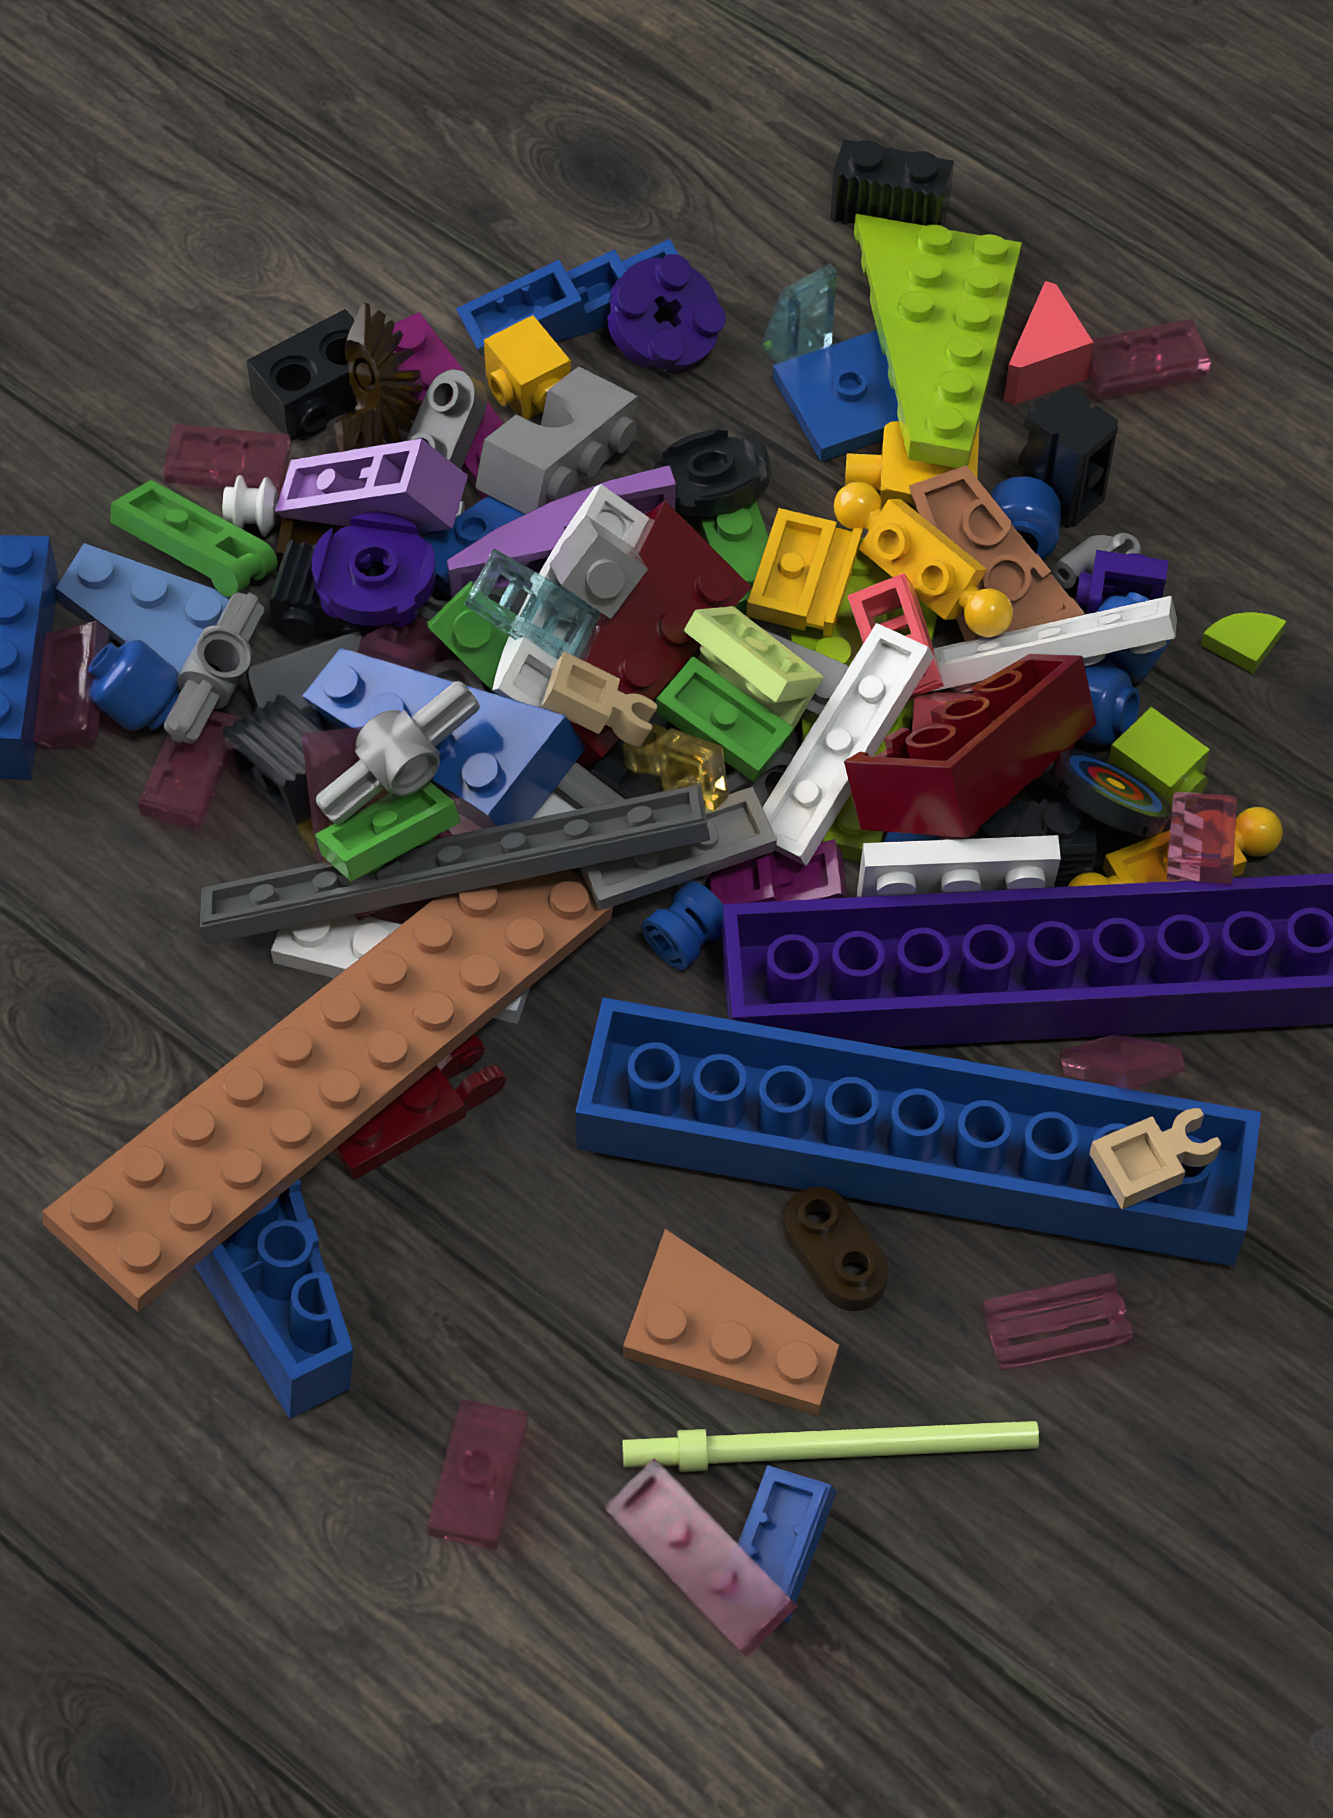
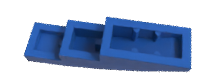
M668 239L621 261L614 249L567 272L560 260H557L457 307L456 311L480 356L485 355L484 339L534 315L555 342L588 334L608 327L607 316L611 313V298H609L611 290L631 266L648 258H663L668 254H678L671 240ZM657 304L658 308L664 306L662 304Z

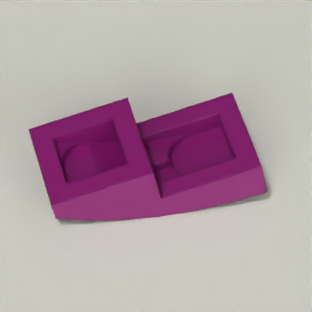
M835 839L821 842L807 866L780 853L774 854L771 852L712 872L710 876L711 892L714 893L722 904L848 898L842 850Z

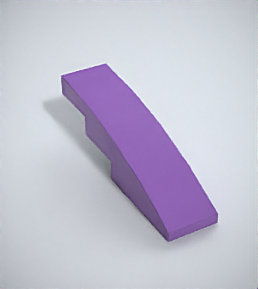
M670 465L601 483L644 515L664 501L675 510L676 483ZM596 486L557 499L495 529L448 559L447 571L450 600L470 581L481 591L534 582L565 529Z

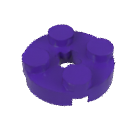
M668 254L663 258H648L634 264L615 283L609 297L611 298V313L607 316L610 334L620 351L634 364L645 369L652 365L659 369H668L665 373L674 374L691 369L713 349L719 331L724 327L726 321L725 312L721 305H719L718 298L709 282L697 270L692 268L684 257L678 254ZM657 304H662L671 309L675 315V327L668 321H664L661 324L656 321L654 314L658 311Z
M369 512L350 517V526L341 528L335 534H333L332 527L322 535L315 546L312 556L314 587L320 597L323 611L330 617L357 625L381 626L388 624L394 627L408 625L415 620L418 609L429 599L435 586V556L430 542L428 541L427 544L426 540L418 535V527L412 522L394 514ZM379 561L383 563L385 571L384 574L379 576H366L364 573L359 572V569H369L372 562Z

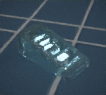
M830 263L782 290L763 337V349L777 364L832 345L837 270Z
M493 549L463 603L514 640L525 636L557 659L560 658L564 651L578 658L601 615L600 611L572 592L496 549ZM501 574L510 580V583L498 604L489 599L488 596ZM520 589H523L531 596L519 616L510 611V608ZM542 603L551 611L540 628L531 623ZM561 617L571 623L563 640L553 635Z

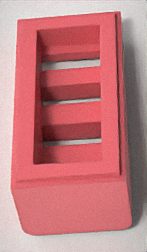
M905 573L847 596L863 644L876 624L874 618L902 607L903 615L883 622L880 625L895 632L909 626L911 634L906 635V637L930 648L934 659L908 700L944 686L914 585Z

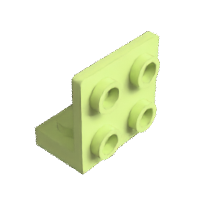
M734 606L695 610L684 629L688 635L701 644L699 661L795 728L823 680L824 676Z

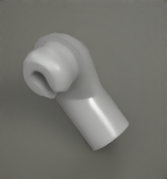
M1119 533L1114 537L1106 535L1091 536L1056 561L1052 566V575L1062 587L1071 588L1079 582L1080 572L1092 574L1096 550L1122 554H1141L1140 543L1129 533Z

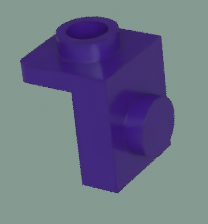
M1096 550L1092 574L1080 572L1075 602L1081 609L1086 610V614L1095 613L1104 600L1111 596L1119 595L1126 597L1128 593L1134 592L1149 600L1162 598L1169 561L1149 558L1137 553L1122 554Z

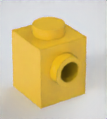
M534 315L484 339L486 378L490 390L498 403L502 406L508 404L517 415L527 420L544 412L548 389L571 372V360Z

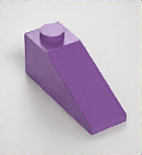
M423 439L294 459L290 462L275 512L282 518L340 526H350V517L362 513L382 512L408 519L418 527V533L452 529L468 475Z

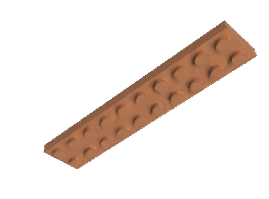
M570 869L436 897L42 1211L43 1225L137 1312L141 1311L606 925L612 918L613 907L598 911L585 881Z

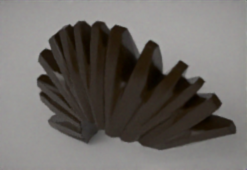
M365 302L361 303L346 339L344 350L346 361L349 365L347 369L350 376L349 382L353 388V393L356 395L357 406L355 408L356 413H350L348 417L343 416L340 420L334 422L339 452L354 450L355 446L356 449L383 445V439L387 444L401 442L398 429L410 433L413 425L410 420L415 421L418 414L411 407H420L422 401L409 395V393L423 392L422 386L414 383L415 380L421 378L420 369L398 370V367L414 354L412 349L393 353L404 336L401 330L393 333L395 326L393 320L388 321L384 325L386 314L382 311H376L371 317L370 304Z

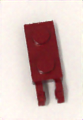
M477 1035L469 1037L334 1149V1152L353 1180L362 1177L464 1119L467 1111L485 1102L487 1098H492L500 1089H503L507 1077L498 1065L495 1066V1064L493 1066L488 1065L486 1068H482L481 1071L467 1076L455 1090L448 1081L463 1072L467 1067L470 1068L473 1064L477 1063L482 1058L481 1056L485 1054L484 1050L486 1048Z

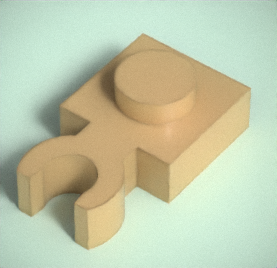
M564 651L553 667L542 707L566 715L569 722L579 724L597 734L607 725L612 728L620 739L628 744L640 747L652 730V725L648 722L655 713L657 704L643 695H626L618 691L619 678Z
M1200 1108L1183 1111L1175 1118L1172 1128L1163 1132L1153 1116L1092 1141L1089 1154L1121 1209L1181 1185L1185 1175L1182 1163L1191 1167H1201L1210 1164L1216 1159L1221 1147L1218 1137L1209 1139L1204 1143H1195L1186 1135L1201 1127L1204 1114Z

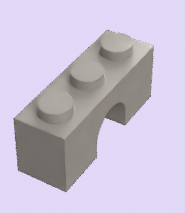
M578 366L548 389L541 425L532 423L516 414L484 439L475 488L524 514L568 496L571 490L586 477H594L603 463L617 452L623 453L629 447L637 429V423L633 420L638 396Z

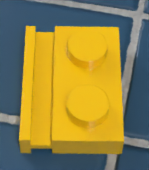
M778 508L747 602L746 616L805 631L806 626L823 630V636L832 638L859 552L858 548L862 542L863 528L854 527L853 531L837 528V522Z

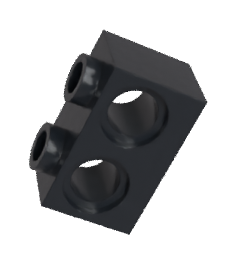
M346 309L246 360L253 400L288 442L308 432L321 429L330 420L357 406L356 395L353 393V388L349 382L350 376L347 370L349 365L344 352L346 339L355 319Z

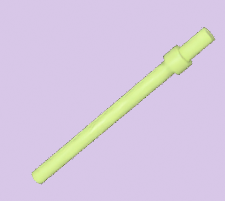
M1036 1421L706 1436V1429L677 1430V1437L622 1440L623 1467L678 1465L679 1472L707 1471L708 1464L1038 1449L1039 1432Z

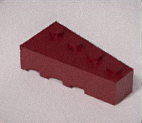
M666 501L646 514L649 520L635 546V550L648 570L611 619L597 609L593 612L573 656L619 678L618 691L626 695L640 694L652 701L701 646L699 642L684 631L694 611L719 607H735L752 588ZM571 723L586 747L585 751L576 761L583 768L603 758L619 739L612 728L607 725L597 734L579 724Z
M1028 654L972 687L974 697H966L952 702L947 701L931 710L933 723L912 733L910 729L902 727L884 737L885 751L874 757L860 751L846 759L844 765L860 829L938 835L943 840L967 839L975 835L985 821L999 809L1008 806L1012 798L1031 781L1041 777L1044 774V770L1057 759L1060 752L1074 748L1076 742L1097 724L1083 656Z

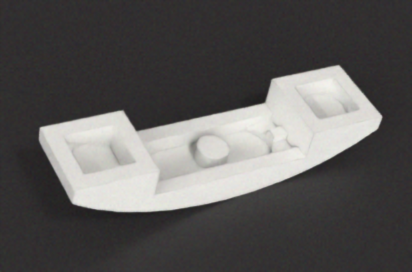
M602 484L593 489L577 511L546 560L526 597L510 632L497 668L492 691L500 696L546 709L542 705L553 667L564 651L571 655L573 654L595 610L594 607L564 588L549 565L585 515L633 548H635L649 520V517Z

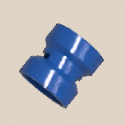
M688 881L672 896V905L667 909L658 908L641 923V930L649 946L664 962L675 969L684 970L700 956V946L706 941L715 942L722 936L723 904L704 885L696 881Z

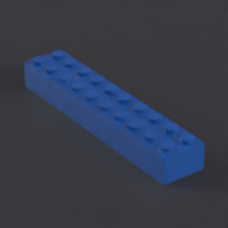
M602 998L575 1115L576 1143L579 1150L803 1190L811 1187H823L835 1191L842 1197L1235 1266L1247 1231L1261 1112ZM1200 1108L1204 1114L1201 1127L1186 1135L1195 1143H1204L1209 1139L1218 1137L1221 1147L1216 1159L1210 1164L1201 1167H1191L1182 1163L1185 1175L1181 1185L1121 1209L1089 1154L1092 1141L1153 1116L1163 1132L1172 1128L1175 1118L1183 1111Z

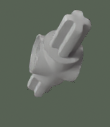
M239 592L233 594L216 626L206 627L200 634L194 648L180 670L177 684L181 692L164 723V729L171 734L173 741L179 744L182 741L190 744L195 743L199 739L213 710L223 708L228 704L238 682L249 667L253 654L249 641L264 614V607L258 602L256 595L250 592L247 595ZM208 663L216 665L222 672L213 669Z
M456 681L412 717L405 710L402 712L399 710H388L373 717L361 729L356 739L357 749L355 753L359 756L360 760L317 795L316 802L319 808L331 822L338 825L346 821L384 788L391 796L393 794L405 796L420 790L434 777L439 768V756L441 754L435 746L479 710L480 704L477 698L464 683Z

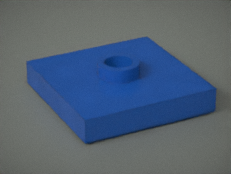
M877 330L773 365L772 378L821 462L882 441L884 426L889 422L899 421L897 416L898 401L895 389L890 386L888 378L889 364L887 356L882 353Z

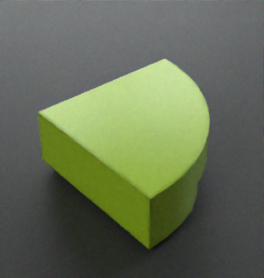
M1245 612L1233 614L1212 624L1204 632L1201 646L1254 674L1283 635L1287 621L1265 613Z

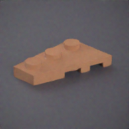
M967 465L909 486L917 513L988 569L977 588L979 590L986 588L996 589L1009 598L1013 607V618L1005 632L1085 615L1072 597L1070 598L1054 578L1051 570L1039 555L1034 553L1014 528L1011 520ZM963 608L956 621L964 642L983 638L969 629L965 622Z
M667 1229L664 1230L623 1345L624 1358L819 1416L839 1352V1344Z

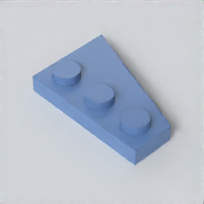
M83 543L56 586L59 602L109 641L117 640L123 645L131 640H142L173 665L179 674L203 629L209 626H216L231 598L222 595L216 589ZM208 663L213 669L217 667L212 663Z

